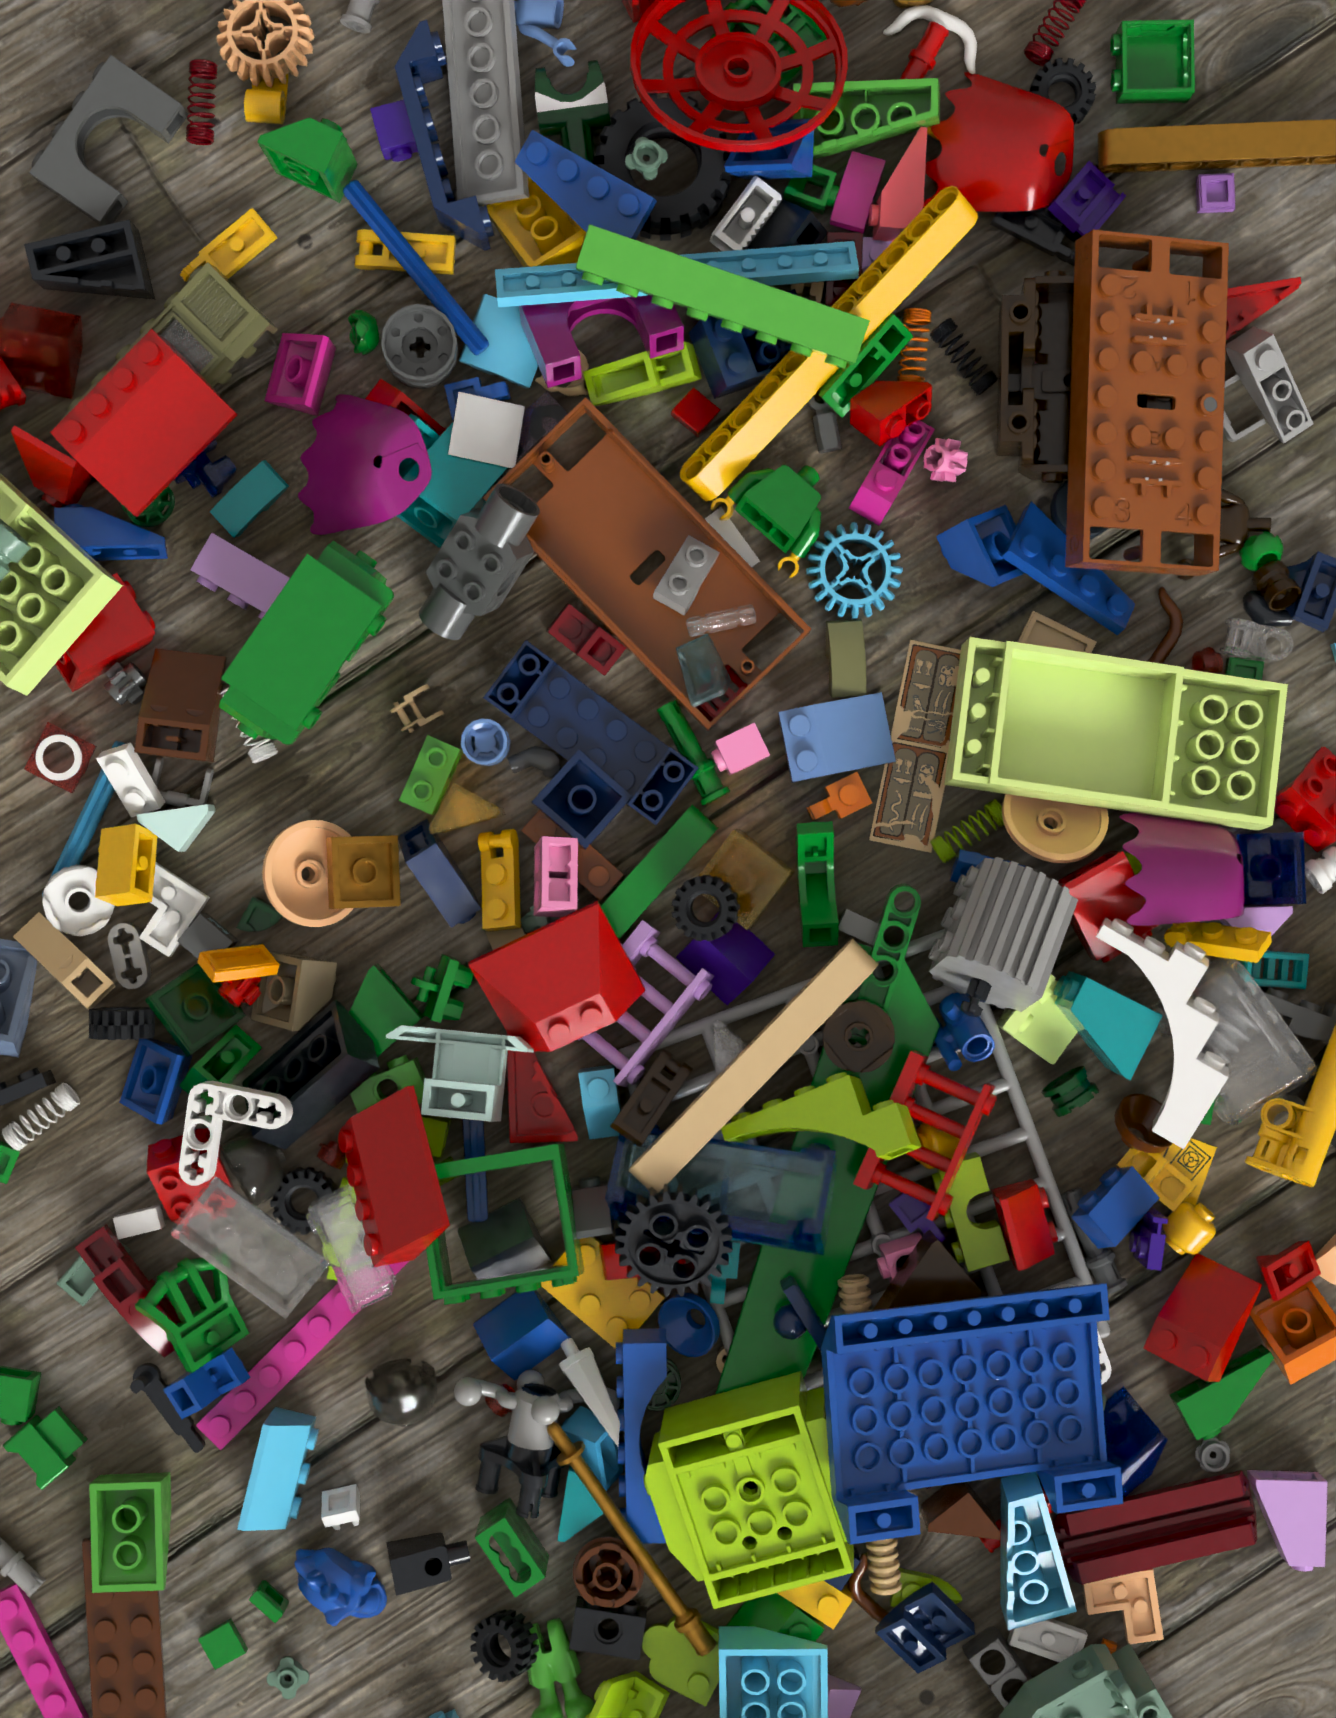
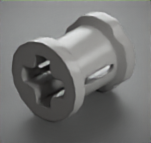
M350 0L346 14L341 15L340 22L354 31L365 34L370 33L372 29L370 20L374 7L381 0Z

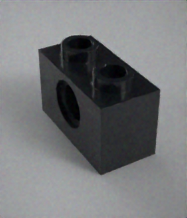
M577 1596L569 1649L640 1660L647 1607L640 1606L641 1604L638 1601L632 1599L617 1608L591 1605L582 1596ZM610 1618L615 1620L618 1626L613 1630H606L599 1623L604 1619Z

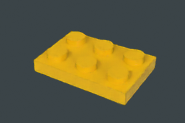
M595 1236L582 1238L579 1240L585 1272L577 1276V1282L553 1287L551 1280L541 1282V1286L616 1349V1342H623V1329H639L664 1300L665 1295L658 1289L653 1294L650 1293L651 1283L649 1282L638 1287L637 1278L605 1280L599 1245L603 1243ZM566 1251L560 1255L552 1266L567 1264Z

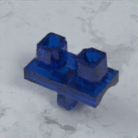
M214 439L174 481L176 484L187 480L192 489L199 487L202 483L211 497L214 498L222 493L224 484L235 476L237 469L226 455L213 463L210 461L206 454L217 447L216 439Z

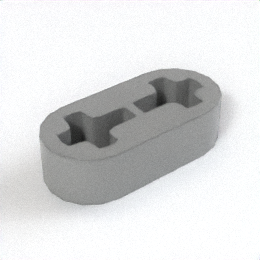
M130 922L119 923L113 926L108 934V945L118 982L127 989H136L144 986L149 981L151 967L145 941L139 938L142 931L137 925ZM124 928L127 934L132 933L134 936V940L128 944L130 954L127 953L126 945L117 941V937L122 935V929ZM130 957L132 958L134 968H141L142 975L137 976V983H134L133 978H127L125 975V971L130 970L131 967Z

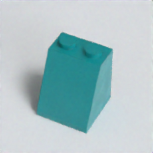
M453 422L427 450L432 470L431 480L427 487L406 510L397 515L398 518L438 548H441L460 515L482 508L485 504L482 497L508 471L507 467L448 455ZM417 463L403 477L405 481H413L417 478L419 474Z
M1068 971L1067 975H1063L1055 986L1054 995L1058 996L1055 1004L1078 1031L1077 1033L1104 1067L1131 1080L1163 1015L1085 976Z

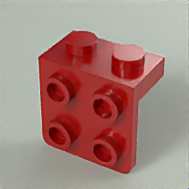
M1326 747L1318 749L1296 779L1276 793L1274 809L1278 816L1317 853L1336 841V756Z
M208 1128L196 1129L195 1136L200 1142L207 1143L210 1138V1131ZM183 1135L171 1139H162L148 1145L146 1172L172 1222L187 1220L234 1206L237 1203V1193L220 1159V1145L214 1176L209 1181L198 1186H191L185 1183L179 1174ZM193 1149V1151H200L199 1155L207 1152V1150ZM198 1161L191 1164V1168L197 1171V1175L204 1172V1168L198 1166Z

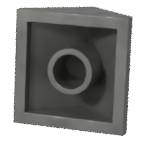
M521 1198L489 1213L486 1221L472 1222L457 1230L469 1267L478 1279L534 1270L552 1262V1258Z

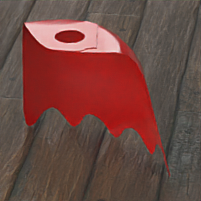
M964 72V75L970 79L972 85L968 88L951 90L945 93L946 97L955 106V111L951 117L931 127L932 133L941 143L942 151L937 158L926 162L925 174L938 184V189L932 197L924 201L923 208L941 190L950 186L957 187L971 206L979 212L1031 211L1048 206L1065 187L1072 173L1074 122L1070 113L1063 106L1043 96L982 75ZM1043 144L1048 145L1045 157L1039 153V149ZM1062 152L1066 160L1063 173L1057 176L1055 173V160L1058 154Z

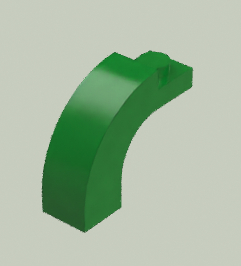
M833 821L797 823V836L795 837L796 869L803 947L838 945L839 922L834 882Z

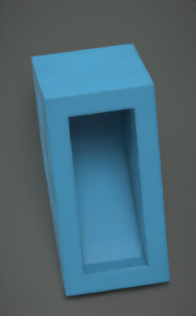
M580 1406L570 1418L564 1421L562 1429L572 1443L582 1441L585 1444V1449L581 1456L607 1491L623 1472L622 1464H618V1447L594 1413Z

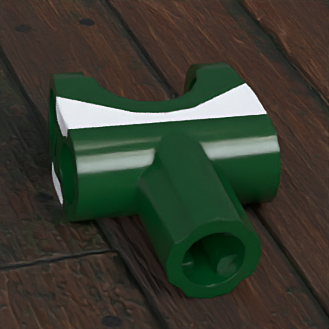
M598 60L588 61L589 73H587L584 87L573 94H562L556 91L551 85L550 79L547 78L546 68H536L535 102L540 134L544 137L560 135L562 147L596 165L592 130L603 129L604 126H610L611 124L606 87Z

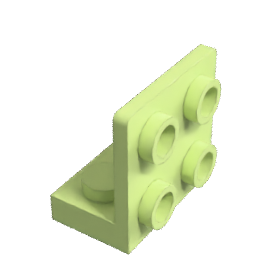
M1050 975L1041 999L1022 1012L1006 1008L997 1020V1025L1050 1064L1056 1063L1078 1032L1055 1004L1058 996L1054 995V989L1058 981L1055 980L1056 977Z

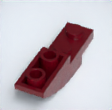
M106 1224L77 1245L75 1249L94 1273L95 1277L92 1280L113 1307L151 1347L165 1358L175 1350L171 1341L167 1340L166 1332L134 1307L140 1298L144 1299L154 1286L155 1281L153 1279L148 1281ZM164 1295L156 1308L177 1325L181 1321L174 1307Z

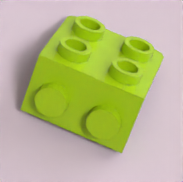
M633 1671L608 1679L607 1681L604 1680L595 1692L594 1700H596V1703L591 1713L585 1718H659L670 1692L639 1672Z

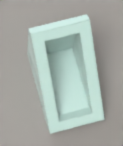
M205 804L137 814V820L178 852H186L215 813V806Z

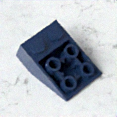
M795 289L787 291L788 293L797 295ZM711 316L707 318L706 322L700 320L688 333L714 399L760 383L790 351L791 344L781 340H777L776 345L765 343L755 339L757 332L743 328L741 333L730 331L720 327L722 320Z

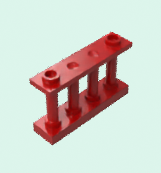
M913 1050L909 1053L889 1100L907 1106L912 1118L960 1139L952 1159L924 1146L906 1153L908 1156L945 1172L938 1192L887 1170V1165L883 1164L884 1159L878 1158L875 1150L868 1148L853 1184L865 1190L872 1188L874 1184L879 1185L880 1183L894 1188L930 1205L931 1208L926 1218L934 1221L938 1219L939 1214L946 1216L954 1196L949 1194V1191L983 1114L990 1115L997 1096L992 1094L995 1086L990 1083L984 1084L980 1093L931 1071V1066L926 1064L929 1056ZM925 1083L974 1105L975 1107L967 1125L960 1124L917 1104L916 1099L912 1098L916 1085L922 1086Z

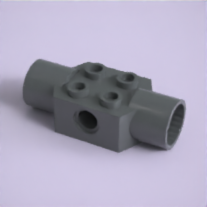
M497 484L482 508L460 515L426 571L433 589L420 608L419 617L431 631L447 639L459 640L464 635L475 615L483 616L501 606L534 554L526 534L540 514V509L532 498L513 486Z

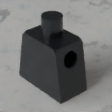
M433 1533L386 1542L396 1596L450 1581L452 1579L450 1566L470 1562L467 1541L464 1540L446 1545L443 1533Z

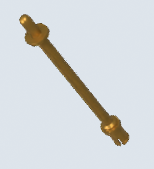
M553 1422L549 1424L547 1432L561 1451L556 1462L560 1466L570 1464L675 1614V1629L685 1635L698 1656L710 1653L715 1648L717 1642L701 1622L700 1612L696 1608H689L685 1605L581 1456L585 1449V1444L582 1441L572 1443L558 1423Z

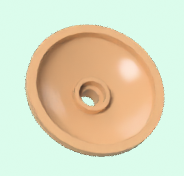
M1005 794L1002 803V818L1010 837L1025 852L1043 861L1072 863L1082 860L1098 849L1108 830L1109 817L1106 808ZM1044 824L1052 826L1053 829L1046 827Z
M323 820L298 822L281 831L270 844L263 862V884L269 901L284 918L306 927H322L334 924L342 920L354 909H329L326 838L352 836L341 827ZM304 868L309 870L310 876L308 880L302 878L301 873Z

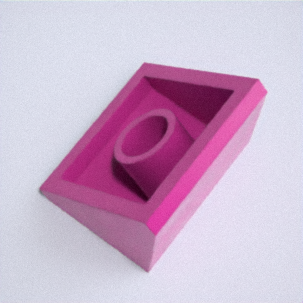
M282 333L264 401L318 416L336 347L330 338L324 335Z

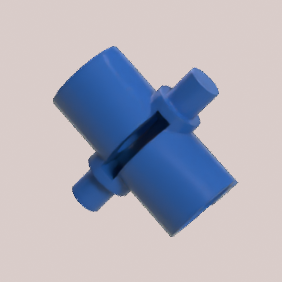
M958 992L946 996L941 1001L939 1013L946 1026L942 1027L938 1018H936L940 1028L934 1040L951 1071H957L962 1066V1062L956 1053L957 1050L960 1049L966 1060L978 1062L988 1058L995 1048V1042L980 1016H969L961 1011L962 1001L969 1002L970 998L966 994Z

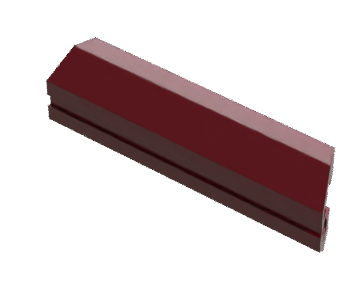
M1242 1470L1123 1497V1504L1059 1513L1053 1523L1064 1567L1073 1581L1082 1585L1255 1545L1257 1541L1256 1510L1249 1481Z

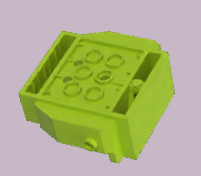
M800 1371L665 1408L661 1430L655 1433L653 1437L646 1474L643 1475L644 1485L647 1494L651 1496L669 1551L698 1582L704 1580L713 1609L854 1573V1545L847 1543L831 1496L823 1387L807 1391ZM751 1481L756 1483L757 1487L749 1489L745 1486V1483ZM781 1527H788L787 1529L779 1530ZM747 1536H752V1537H753V1538H749V1539L744 1540V1538L747 1537Z

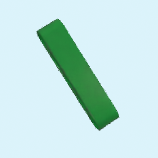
M693 804L601 905L619 939L719 828Z

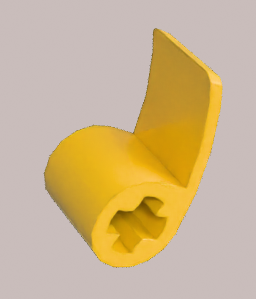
M289 73L285 75L286 84L281 83L279 78H275L272 88H270L262 79L257 87L252 84V89H246L244 98L246 122L284 123Z

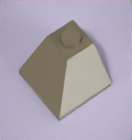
M269 951L280 964L277 975L260 977L261 981L257 986L260 988L261 995L253 1003L251 1020L290 1031H299L332 998L333 987L336 982L337 962Z

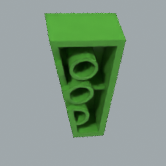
M939 79L845 81L843 93L835 109L822 124L814 129L813 160L916 131L920 127L940 124ZM834 82L812 83L809 95L829 99L833 91ZM793 83V91L799 92L801 83ZM801 107L793 115V119H812L820 111Z

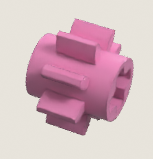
M936 438L935 444L926 449L924 468L932 471L931 480L954 483L956 482V476L966 471L968 452L959 449L961 441L949 438L947 440Z

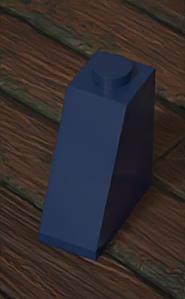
M426 818L398 836V841L406 864L452 928L458 923L464 924L470 921L481 907L474 891Z

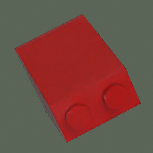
M118 573L112 576L123 586L55 663V666L72 692L105 673L116 662H122L150 644L155 635V624L152 617L147 611H141L135 601L136 594L128 581H122Z
M1109 851L1058 880L1060 886H1066L1070 889L1069 894L1078 899L1070 921L1072 928L1090 959L1095 961L1101 959L1103 963L1114 959L1122 953V951L1096 937L1105 917L1111 921L1114 918H1118L1127 923L1128 918L1142 909L1146 902L1142 895L1125 885V882L1135 876L1123 851ZM1159 925L1131 926L1134 928L1132 931L1134 934L1145 939L1147 936L1151 937L1153 935L1151 930Z

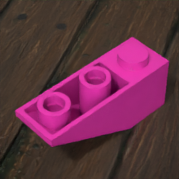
M917 420L909 427H905L898 437L887 441L849 509L880 526L935 429Z

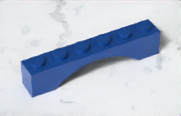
M666 1328L623 1329V1342H616V1364H623V1376H617V1398H624V1409H617V1416L620 1421V1431L625 1433V1442H619L618 1464H625V1475H619V1497H626V1508H620V1512L643 1544L666 1543L651 1496L647 1494L644 1485L643 1475L646 1474L648 1463L642 1449L640 1436L641 1423L646 1407L656 1389L667 1377Z

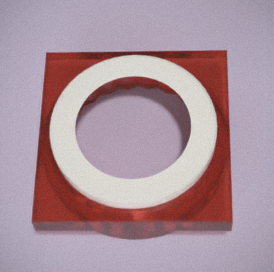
M47 722L24 770L70 793H74L81 777L88 768L89 761L97 746ZM53 742H64L74 752V763L64 773H53L43 763V752Z

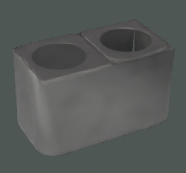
M995 1627L986 1628L961 1646L970 1663L1004 1709L1013 1697L1009 1700L1003 1698L1001 1693L1003 1684L1013 1678L1019 1679L1023 1683L1032 1679L1029 1670L1001 1632ZM988 1650H997L1005 1657V1667L998 1674H987L981 1668L980 1659Z

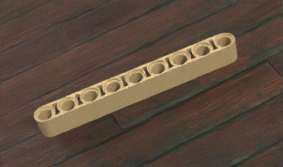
M853 938L848 941L645 1150L628 1171L648 1190L652 1187L659 1193L663 1189L664 1184H668L867 979L879 963Z

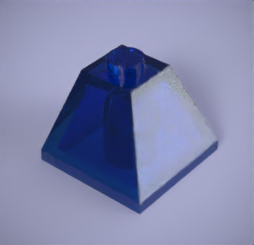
M1123 1386L1106 1400L1103 1413L1107 1462L1121 1467L1123 1497H1126L1152 1475L1168 1439Z

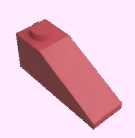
M928 127L919 128L882 190L876 204L870 205L868 226L873 227V240L892 242L923 209Z

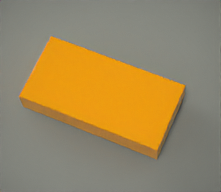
M264 944L202 951L199 953L197 961L213 983L277 975L280 965Z

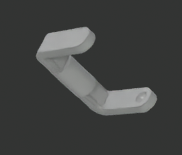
M1238 374L1226 380L1224 388L1240 379ZM1224 411L1223 433L1227 440L1235 442L1266 424V421L1263 418L1236 434L1230 425L1231 421Z
M157 757L152 775L157 788L164 763V758ZM207 768L199 800L190 798V795L171 790L167 792L160 791L165 799V804L182 808L188 805H205L214 770Z

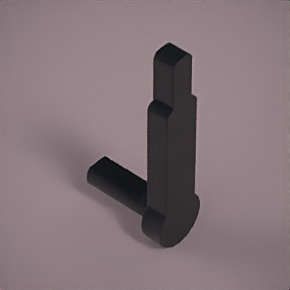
M152 1363L140 1365L134 1371L133 1382L130 1385L131 1391L136 1394L141 1390L144 1391L176 1435H181L193 1452L198 1453L205 1447V1442L192 1426L194 1423L192 1418L188 1416L181 1419L163 1390L167 1385L161 1378L160 1369Z

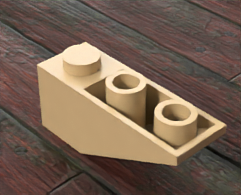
M40 912L13 936L88 1011L94 1008L115 988L114 983L58 929L54 928Z

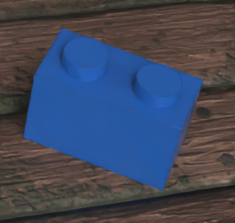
M1133 1166L1113 1167L1106 1171L1100 1178L1101 1184L1095 1191L1088 1192L1078 1201L1077 1205L1079 1208L1071 1216L1098 1249L1116 1247L1159 1200L1158 1195Z

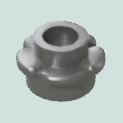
M1216 1437L1202 1441V1445L1196 1448L1195 1458L1200 1462V1467L1203 1470L1219 1472L1229 1464L1230 1448L1226 1442L1218 1441ZM1212 1451L1216 1452V1456L1213 1458L1210 1457Z

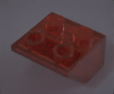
M11 302L0 320V357L22 390L72 399L83 348L81 316Z

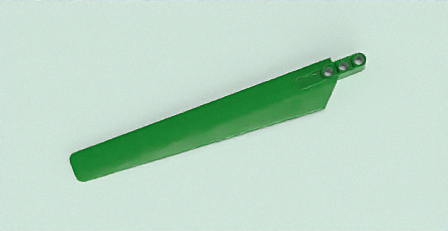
M902 883L891 888L887 895L872 946L858 943L875 961H889L892 964V972L885 978H878L872 972L844 1001L864 999L877 1004L889 1015L895 1033L892 1053L889 1059L874 1071L864 1073L852 1072L837 1067L827 1056L823 1045L811 1086L817 1088L827 1084L826 1079L842 1072L860 1078L872 1112L874 1105L890 1099L910 1051L916 1050L929 1056L940 1028L936 1017L904 959L921 907V898L912 886ZM907 891L912 893L914 901L909 909L899 910L895 907L894 898L899 892ZM890 926H898L903 931L901 941L896 944H889L883 939L884 931ZM854 1027L850 1030L852 1033V1037L849 1039L851 1044L859 1042L861 1045L866 1044L865 1035L868 1031L865 1028L859 1030ZM796 1132L715 1395L800 1371L803 1379L805 1378L817 1344L808 1330L800 1338L794 1340L785 1339L775 1331L773 1326L775 1313L781 1306L791 1304L783 1292L780 1281L789 1275L793 1276L825 1326L839 1289L837 1281L845 1274L879 1186L874 1184L872 1188L865 1190L853 1184L869 1148L866 1145L829 1133ZM884 1159L883 1164L887 1165L888 1160ZM749 1481L745 1483V1486L749 1489H754L757 1487V1484Z

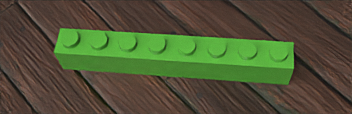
M590 224L575 267L577 271L583 272L581 279L602 286L604 280L618 284L616 291L637 298L638 293L641 292L653 296L651 303L670 310H672L673 304L687 308V316L705 322L708 316L722 320L720 326L722 328L741 333L743 328L757 332L755 337L757 340L776 345L777 340L790 343V351L807 357H811L812 351L825 355V363L845 369L847 363L851 365L856 363L870 320Z

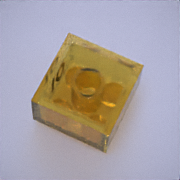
M739 828L733 829L698 876H718L722 878V881L728 882L732 886L731 889L738 895V898H736L737 904H740V910L737 913V916H739L737 923L748 930L757 923L795 871ZM701 894L719 908V904L713 896Z

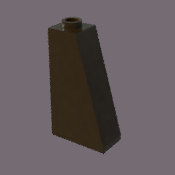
M929 1229L924 1233L872 1310L977 1298L982 1292Z

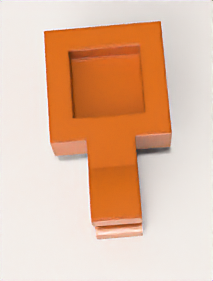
M854 772L824 787L828 797L806 809L812 821L834 810L838 818L841 819L872 804V801L858 772Z

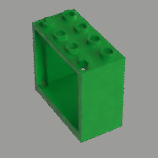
M553 1144L434 1164L438 1179L551 1161L567 1264L452 1283L444 1231L426 1248L434 1300L444 1298V1305L456 1304L471 1299L470 1294L480 1293V1299L502 1296V1294L506 1293V1288L516 1286V1293L538 1290V1288L542 1287L541 1282L552 1280L553 1287L577 1282V1276H580L585 1271L580 1240L576 1237L572 1189L564 1144Z

